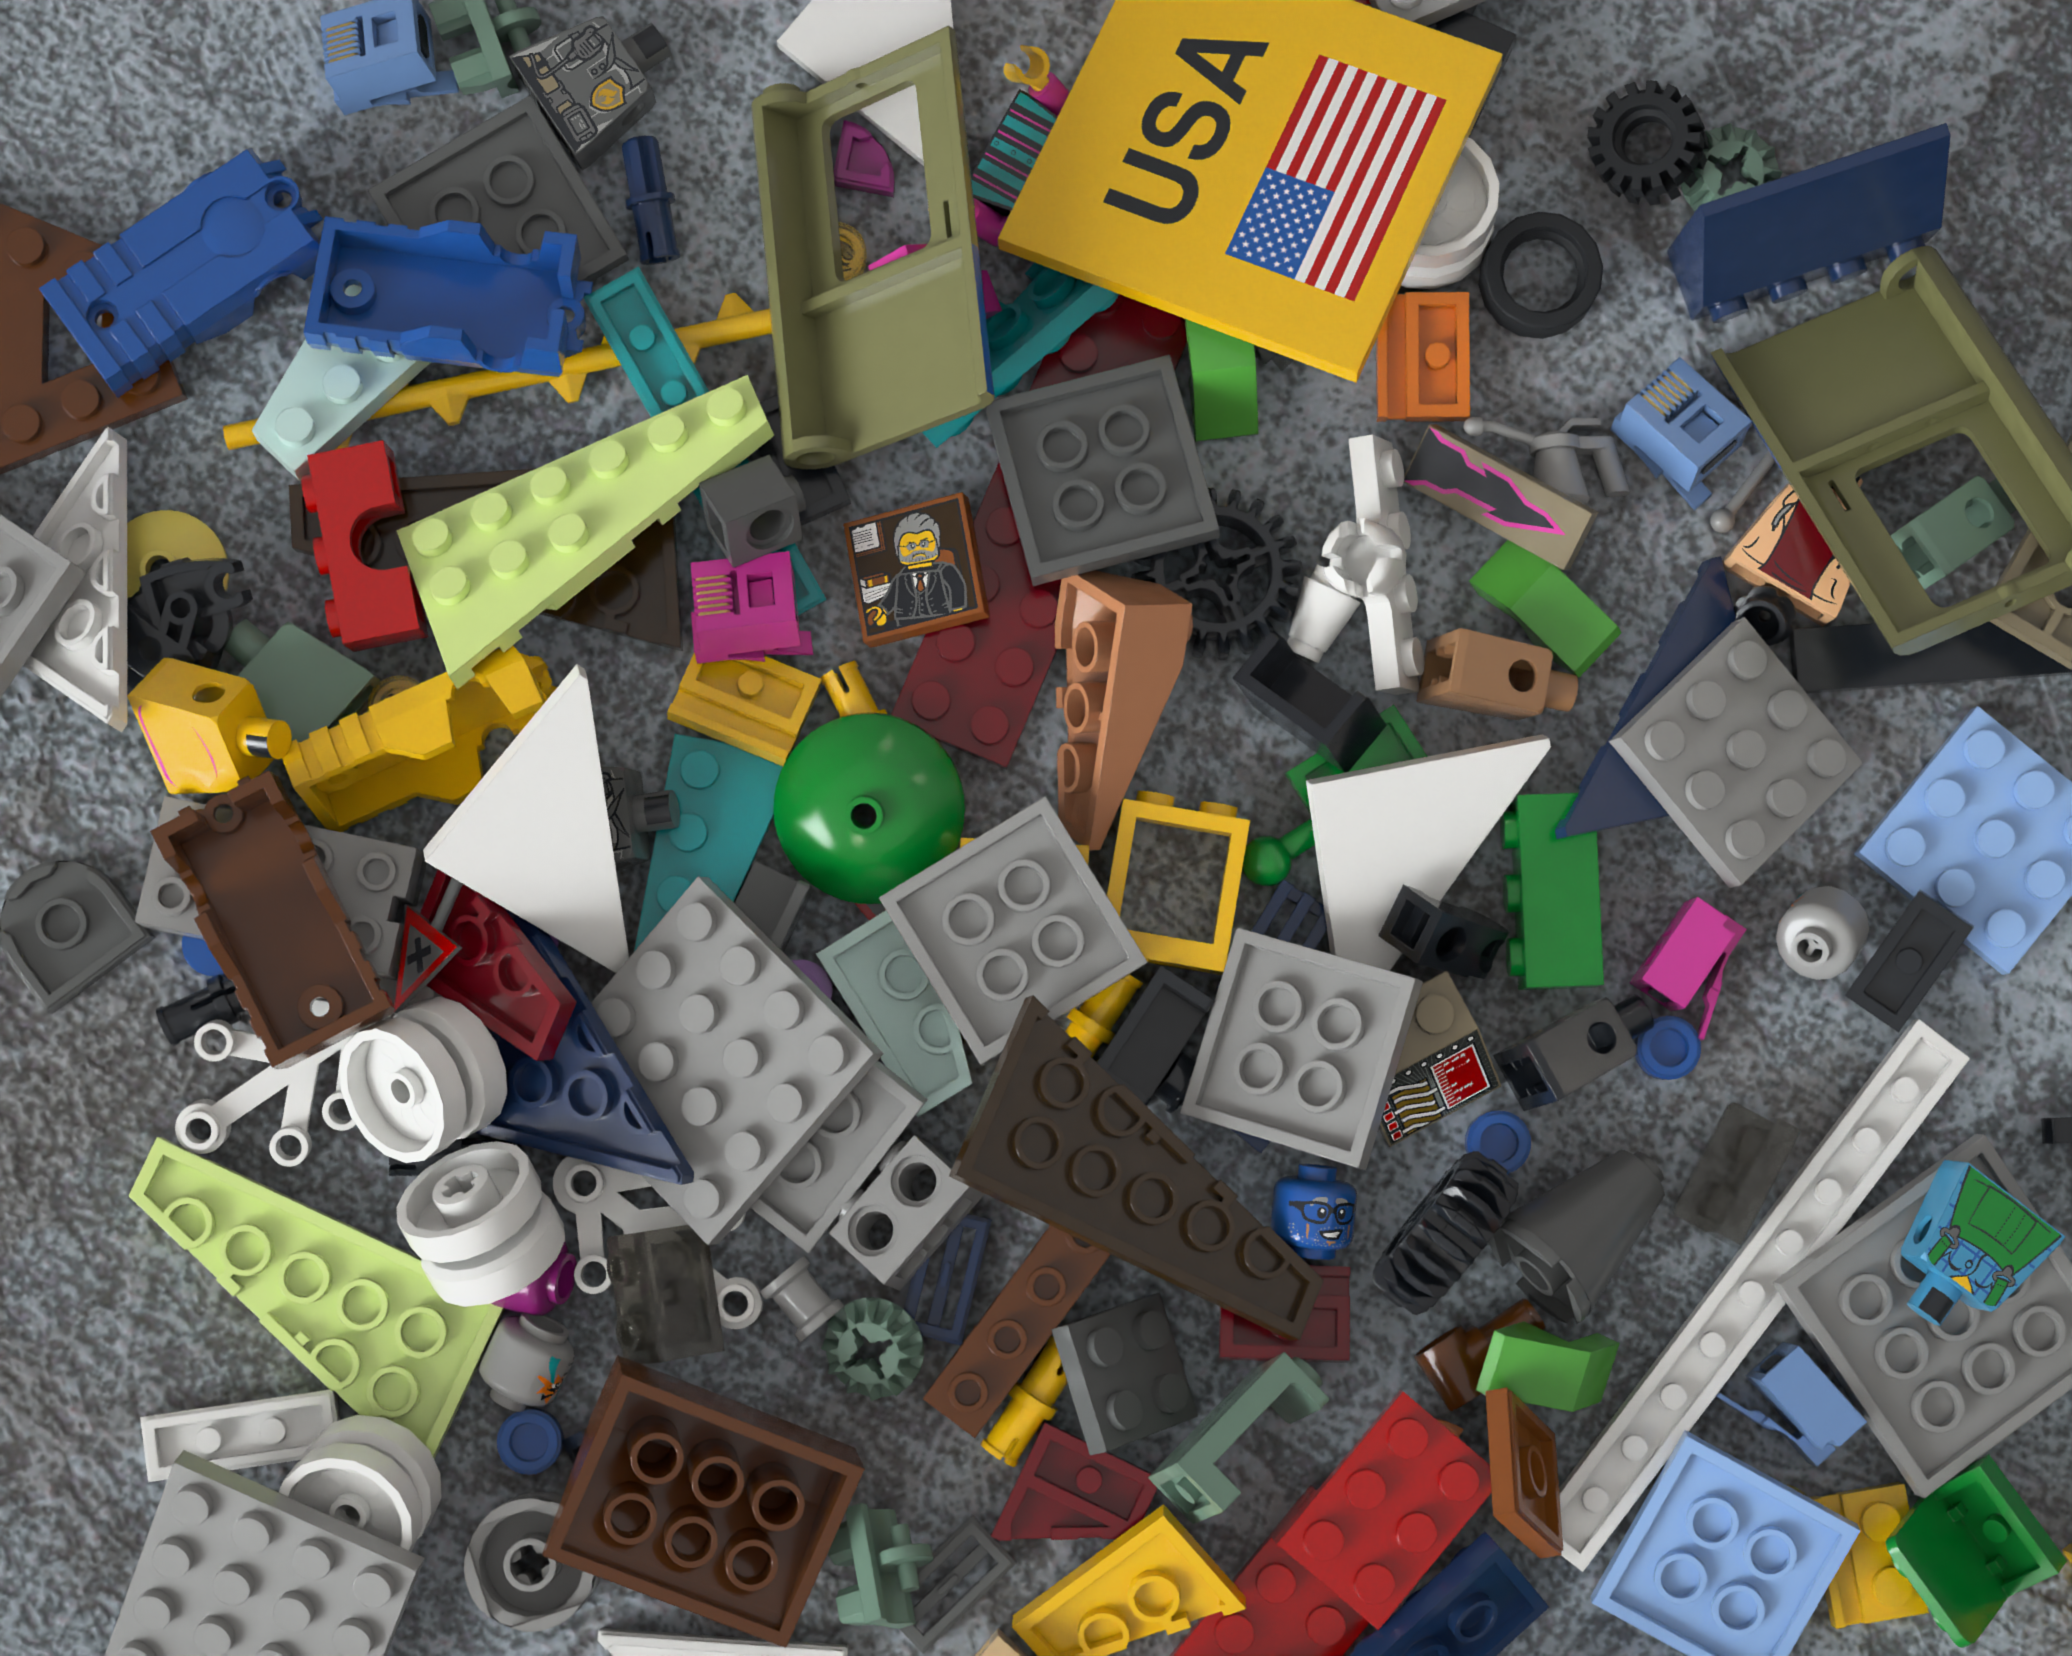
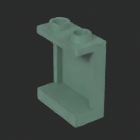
M1285 1352L1257 1366L1235 1386L1147 1478L1192 1524L1224 1512L1237 1499L1241 1491L1214 1463L1269 1406L1288 1424L1321 1410L1329 1401V1398L1320 1389L1323 1384L1320 1376L1307 1362L1299 1357L1291 1359Z

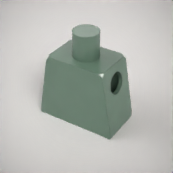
M1977 475L1890 536L1925 590L2014 529L2015 521L2010 514L2017 509L1997 478L1987 483L1985 478Z
M244 619L232 629L230 640L224 648L227 653L245 667L238 676L246 678L254 685L266 717L268 719L283 720L289 725L292 741L297 739L298 742H302L310 738L309 733L324 726L331 729L340 725L338 720L355 712L358 714L384 685L369 670L290 622L285 623L270 639L248 619Z

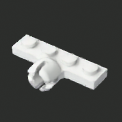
M1373 434L1349 438L1356 523L1348 520L1341 522L1329 533L1322 547V557L1329 558L1330 565L1324 567L1323 571L1325 577L1334 588L1348 595L1361 598L1366 606L1375 690L1393 695L1419 692L1418 675H1422L1424 672V653L1419 639L1413 637L1411 612H1415L1417 609L1418 597L1413 577L1410 574H1406L1407 555L1405 550L1410 547L1411 533L1405 513L1399 510L1397 487H1401L1404 482L1402 459L1398 450L1393 449L1392 442Z

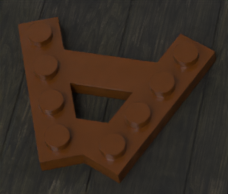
M1 203L0 475L98 436L107 427L113 430L188 399L174 363L169 360L160 365V370L145 380L141 378L133 383V388L118 398L93 364L48 381L50 304L39 288L53 278H56L58 281L67 275L66 270L80 260L85 263L94 257L92 252L103 245ZM110 313L101 314V328L111 326L114 316Z

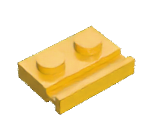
M694 653L679 684V690L674 701L668 708L667 719L783 767L795 742H797L818 695L822 679L765 656V662L724 660L697 664Z
M1894 1482L1836 1492V1494L1809 1497L1855 1522L1861 1530L1825 1592L1832 1627L1839 1629L1853 1624H1868L1929 1613L1928 1606L1912 1584L1894 1566L1886 1548V1539L1909 1512L1904 1483Z

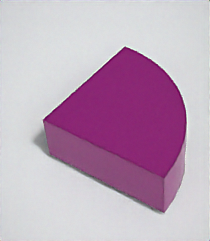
M844 120L833 171L835 186L894 198V171L885 149L867 129Z

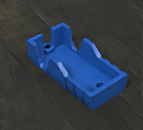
M252 148L244 150L215 171L204 174L194 180L182 193L119 234L121 239L112 245L107 242L92 252L94 257L85 263L80 260L66 270L67 275L58 281L56 278H53L39 288L42 295L117 398L132 389V384L143 378L145 380L160 370L159 366L167 360L172 362L185 353V348L194 342L199 344L226 334L253 316L255 298L260 295L262 289L271 281L281 276L287 277L290 274L306 280L314 274L320 241L311 228L324 219L317 210L308 211L302 207L300 191L292 179L282 175V172L287 169L280 159L262 163ZM282 193H287L292 197L290 205L285 208L275 206L284 200ZM103 313H110L114 316L112 325L107 328H101L97 325V319Z
M325 216L303 333L307 344L315 349L331 350V347L334 346L339 347L343 352L363 354V350L372 351L375 356L394 358L395 354H402L409 360L485 368L504 373L520 372L559 377L563 372L564 359L582 352L584 340H579V338L585 332L586 318L580 301L584 296L591 294L593 282L577 280L581 254L576 234L545 231L540 249H533L528 254H517L507 251L502 245H496L481 223L446 220L420 227V230L408 229V226L388 224V226L376 225V222L357 220L356 223L345 222L344 218ZM357 285L362 288L361 292L356 296L351 297L345 294L348 286ZM565 310H570L575 314L574 319L568 323Z

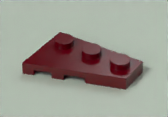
M439 869L436 872L420 912L431 923L452 878ZM463 884L442 932L460 945L462 949L426 986L446 999L461 1003L481 1019L486 1027L536 1061L553 1059L577 1003L504 907Z

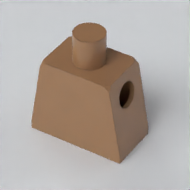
M1459 628L1427 640L1424 654V672L1420 677L1416 702L1504 719L1521 720L1542 714L1544 707L1569 712L1576 700L1578 677L1575 674L1551 670L1553 653L1550 649Z

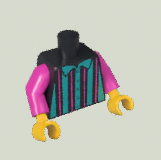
M1020 45V49L1030 59V68L1025 74L1015 64L1005 63L1003 72L1006 78L1012 82L1029 85V94L1019 89L971 173L977 236L995 247H999L998 237L1070 93L1055 74L1049 72V57L1039 47Z

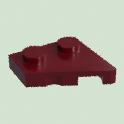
M1044 1421L991 1532V1537L999 1541L1051 1538V1540H1077L1078 1538L1117 1539L1143 1520L1158 1488L1147 1478L1151 1472L1110 1452L1090 1455L1085 1440Z

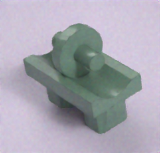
M434 0L428 4L443 41L475 30L481 47L449 58L463 95L484 92L496 87L501 98L519 92L501 43L510 42L514 53L530 46L531 43L528 35L537 30L542 23L536 8H517L515 0H495L500 15L492 19L485 0Z
M864 1503L848 1507L845 1513L846 1521L840 1524L828 1552V1556L834 1565L847 1567L854 1564L858 1582L856 1585L838 1591L836 1603L839 1620L843 1624L856 1626L877 1625L897 1629L916 1624L910 1592L920 1589L916 1568L925 1566L934 1559L931 1545L925 1543L912 1544L909 1525L897 1523L896 1511L894 1509H870Z

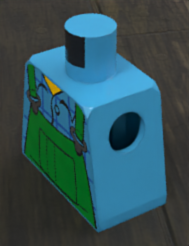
M1944 1160L1901 1247V1255L1926 1274V1277L1914 1292L1907 1305L1918 1315L1937 1326L1942 1325L1958 1300H1961L1971 1308L1992 1312L1999 1308L2041 1265L2066 1236L1970 1163Z

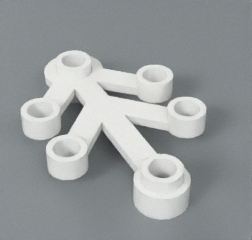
M317 999L312 1005V1011L316 1016H324L329 1010L327 1000ZM390 1015L382 1020L392 1019L393 1016ZM209 1021L195 1035V1049L205 1060L220 1061L229 1055L269 1063L263 1051L266 1047L263 1041L256 1037L255 1033L234 1029L226 1021ZM214 1029L224 1034L226 1038L224 1050L214 1051L207 1046L205 1036L208 1030ZM357 1033L289 1068L274 1069L270 1065L217 1102L211 1099L194 1101L179 1114L176 1120L175 1132L178 1141L185 1149L192 1153L207 1154L215 1151L229 1137L231 1123L288 1085L281 1129L273 1135L269 1150L272 1158L282 1166L291 1167L300 1164L308 1156L312 1148L308 1127L319 1063L340 1049L341 1061L345 1044ZM338 1070L336 1091L324 1102L322 1115L328 1126L335 1130L345 1131L353 1128L356 1123L353 1119L341 1120L334 1115L332 1107L334 1101L344 1099L341 1092L340 1070ZM196 1118L207 1121L211 1127L210 1138L201 1140L193 1136L190 1130L191 1121ZM293 1135L298 1138L302 1146L301 1153L296 1156L285 1154L280 1147L282 1136Z
M568 1156L561 1161L554 1173L553 1190L558 1202L565 1209L576 1214L580 1261L575 1267L574 1279L582 1291L589 1294L604 1292L612 1285L615 1279L614 1266L605 1257L603 1214L619 1226L624 1234L631 1298L625 1309V1321L632 1331L638 1334L652 1333L661 1327L665 1319L664 1305L657 1298L652 1254L711 1300V1312L716 1321L722 1326L730 1329H742L758 1319L763 1309V1296L760 1293L759 1287L753 1281L744 1277L725 1278L669 1232L692 1229L671 1206L640 1210L619 1193L652 1187L641 1175ZM584 1170L591 1172L596 1178V1188L588 1196L578 1194L573 1186L575 1176ZM746 1213L730 1231L737 1229L743 1223ZM592 1261L601 1263L606 1270V1279L598 1287L587 1284L583 1277L585 1266ZM731 1291L743 1293L748 1300L747 1310L740 1316H733L724 1308L725 1296ZM649 1302L655 1307L657 1318L651 1326H641L635 1321L633 1313L638 1303Z

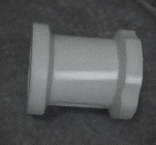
M805 1256L796 1261L760 1291L765 1300L773 1298L797 1329L794 1335L799 1342L803 1341L845 1306L839 1298L832 1300L808 1271L810 1262Z

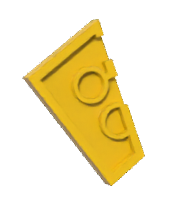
M1163 1504L1013 1615L1012 1628L1037 1656H1107L1127 1649L1128 1642L1163 1630H1166L1167 1635L1191 1628V1621L1220 1611H1222L1224 1616L1245 1610L1246 1597Z

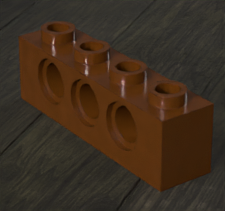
M1049 1225L923 1396V1400L972 1437L976 1438L1052 1335L1051 1329L1058 1327L1111 1254Z

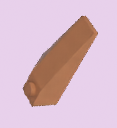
M1096 570L1061 579L1055 620V649H1066L1067 687H1056V708L1064 709V717L1068 726V743L1062 744L1057 751L1058 817L1070 837L1081 845H1088L1089 850H1100L1181 672L1186 644L1191 638L1193 631L1191 615L1193 604L1161 584Z

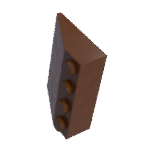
M617 1355L591 1414L543 1549V1556L786 1648L865 1468L855 1447Z

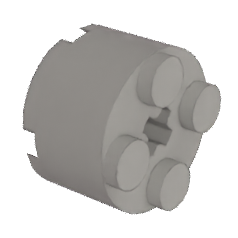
M532 1492L511 1498L487 1514L477 1526L470 1539L464 1558V1576L468 1591L482 1612L512 1629L523 1632H536L550 1629L563 1623L582 1607L599 1584L600 1577L549 1559V1563L542 1568V1576L540 1577L535 1568L524 1569L521 1565L520 1559L529 1552V1545L533 1546L536 1553H543L563 1495L548 1492Z

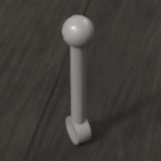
M1769 450L1726 507L1712 513L1710 523L1714 531L1727 533L1733 529L1735 525L1734 516L1776 462Z

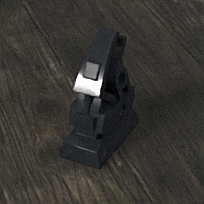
M186 557L162 564L160 569L139 578L141 584L139 591L132 597L127 598V695L164 657L216 670L223 650L232 634L233 618L231 609L245 606L253 600L250 589L238 592L232 596L223 587V579L227 573L234 574L245 571L241 560L228 558L191 560Z

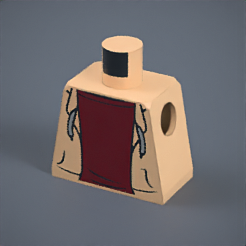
M1858 476L1856 482L1859 487H1861L1863 480ZM1789 483L1778 493L1722 560L1726 571L1754 587H1773L1779 596H1787L1792 601L1796 612L1822 627L1837 617L1851 583ZM1830 487L1846 512L1847 509L1845 508L1844 504L1835 492L1834 488Z

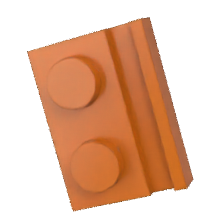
M1406 292L1405 294L1396 295L1376 339L1377 422H1386V420L1454 422L1465 421L1470 418L1469 292Z

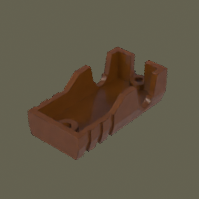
M269 770L253 779L246 776L238 780L239 786L227 791L228 795L220 794L214 796L208 801L204 809L194 810L189 805L179 810L180 816L150 832L164 860L179 874L181 880L190 891L199 914L194 920L209 950L227 979L234 983L237 989L234 992L242 1008L248 1011L251 1017L249 1023L256 1037L262 1040L266 1047L263 1051L271 1067L274 1069H286L394 1014L395 1007L387 991L381 989L379 985L381 979L372 962L366 959V950L358 934L352 931L350 927L351 920L318 856L316 847L306 827L299 818L279 777ZM223 805L230 806L233 811L231 820L226 823L218 822L215 816L217 809ZM320 998H325L329 1003V1010L324 1016H316L312 1011L314 1001Z

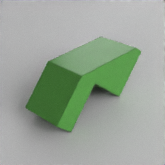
M1185 319L1191 370L1188 383L1195 442L1258 435L1257 376L1254 344Z
M1509 540L1469 580L1479 596L1520 623L1534 646L1550 649L1553 653V661L1571 674L1577 675L1578 678L1622 633L1619 627L1557 566Z
M1525 1321L1494 1330L1476 1391L1486 1395L1485 1391L1507 1387L1523 1403L1574 1412L1602 1401L1620 1343L1599 1333L1568 1342Z

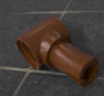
M1522 1298L1480 1328L1471 1325L1464 1330L1462 1325H1458L1431 1341L1414 1355L1415 1360L1449 1411L1465 1405L1482 1394L1476 1391L1494 1330L1523 1321L1542 1330L1546 1329L1540 1315L1527 1299Z

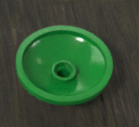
M866 712L833 719L809 733L795 747L779 774L774 794L773 812L781 846L789 861L803 878L822 892L835 898L858 904H881L879 897L956 851L963 833L966 804L958 770L947 751L933 736L921 727L903 718L883 713ZM861 803L871 805L877 815L875 823L871 825L858 823L853 813L855 806Z

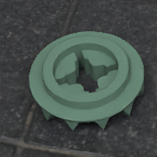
M1729 123L1720 128L1709 131L1705 130L1709 149H1703L1707 158L1704 170L1696 167L1694 173L1698 180L1691 188L1685 182L1680 186L1686 201L1696 211L1701 204L1779 179L1782 171L1779 169L1775 158V147L1767 145L1758 136L1756 129L1745 130L1734 127ZM1738 154H1741L1744 157L1741 160L1743 165L1740 169V174L1747 179V184L1736 181L1731 188L1725 190L1723 195L1718 194L1722 185L1719 182L1722 179L1723 173L1715 168L1716 163L1726 166L1732 158L1735 159Z
M875 1297L856 1299L847 1303L826 1324L828 1328L821 1349L826 1351L829 1362L828 1374L836 1375L845 1384L846 1393L857 1392L869 1396L872 1402L881 1397L897 1396L918 1376L924 1360L923 1338L914 1319L899 1305ZM862 1336H865L870 1343H876L879 1340L881 1342L888 1339L892 1340L879 1357L881 1365H878L873 1358L862 1360V1358L856 1360L854 1358L864 1344Z

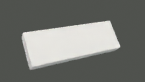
M327 1389L140 1417L148 1482L167 1480L174 1461L183 1450L228 1470L301 1460L304 1452L315 1437L333 1422L341 1420L338 1394Z

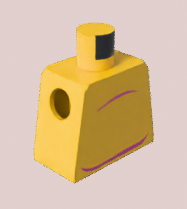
M164 657L127 695L167 790L171 794L227 792L239 786L238 780L249 776L250 779L259 776L274 759L283 758L291 746L292 734L289 725L283 720L268 719L266 717L254 685L246 678Z

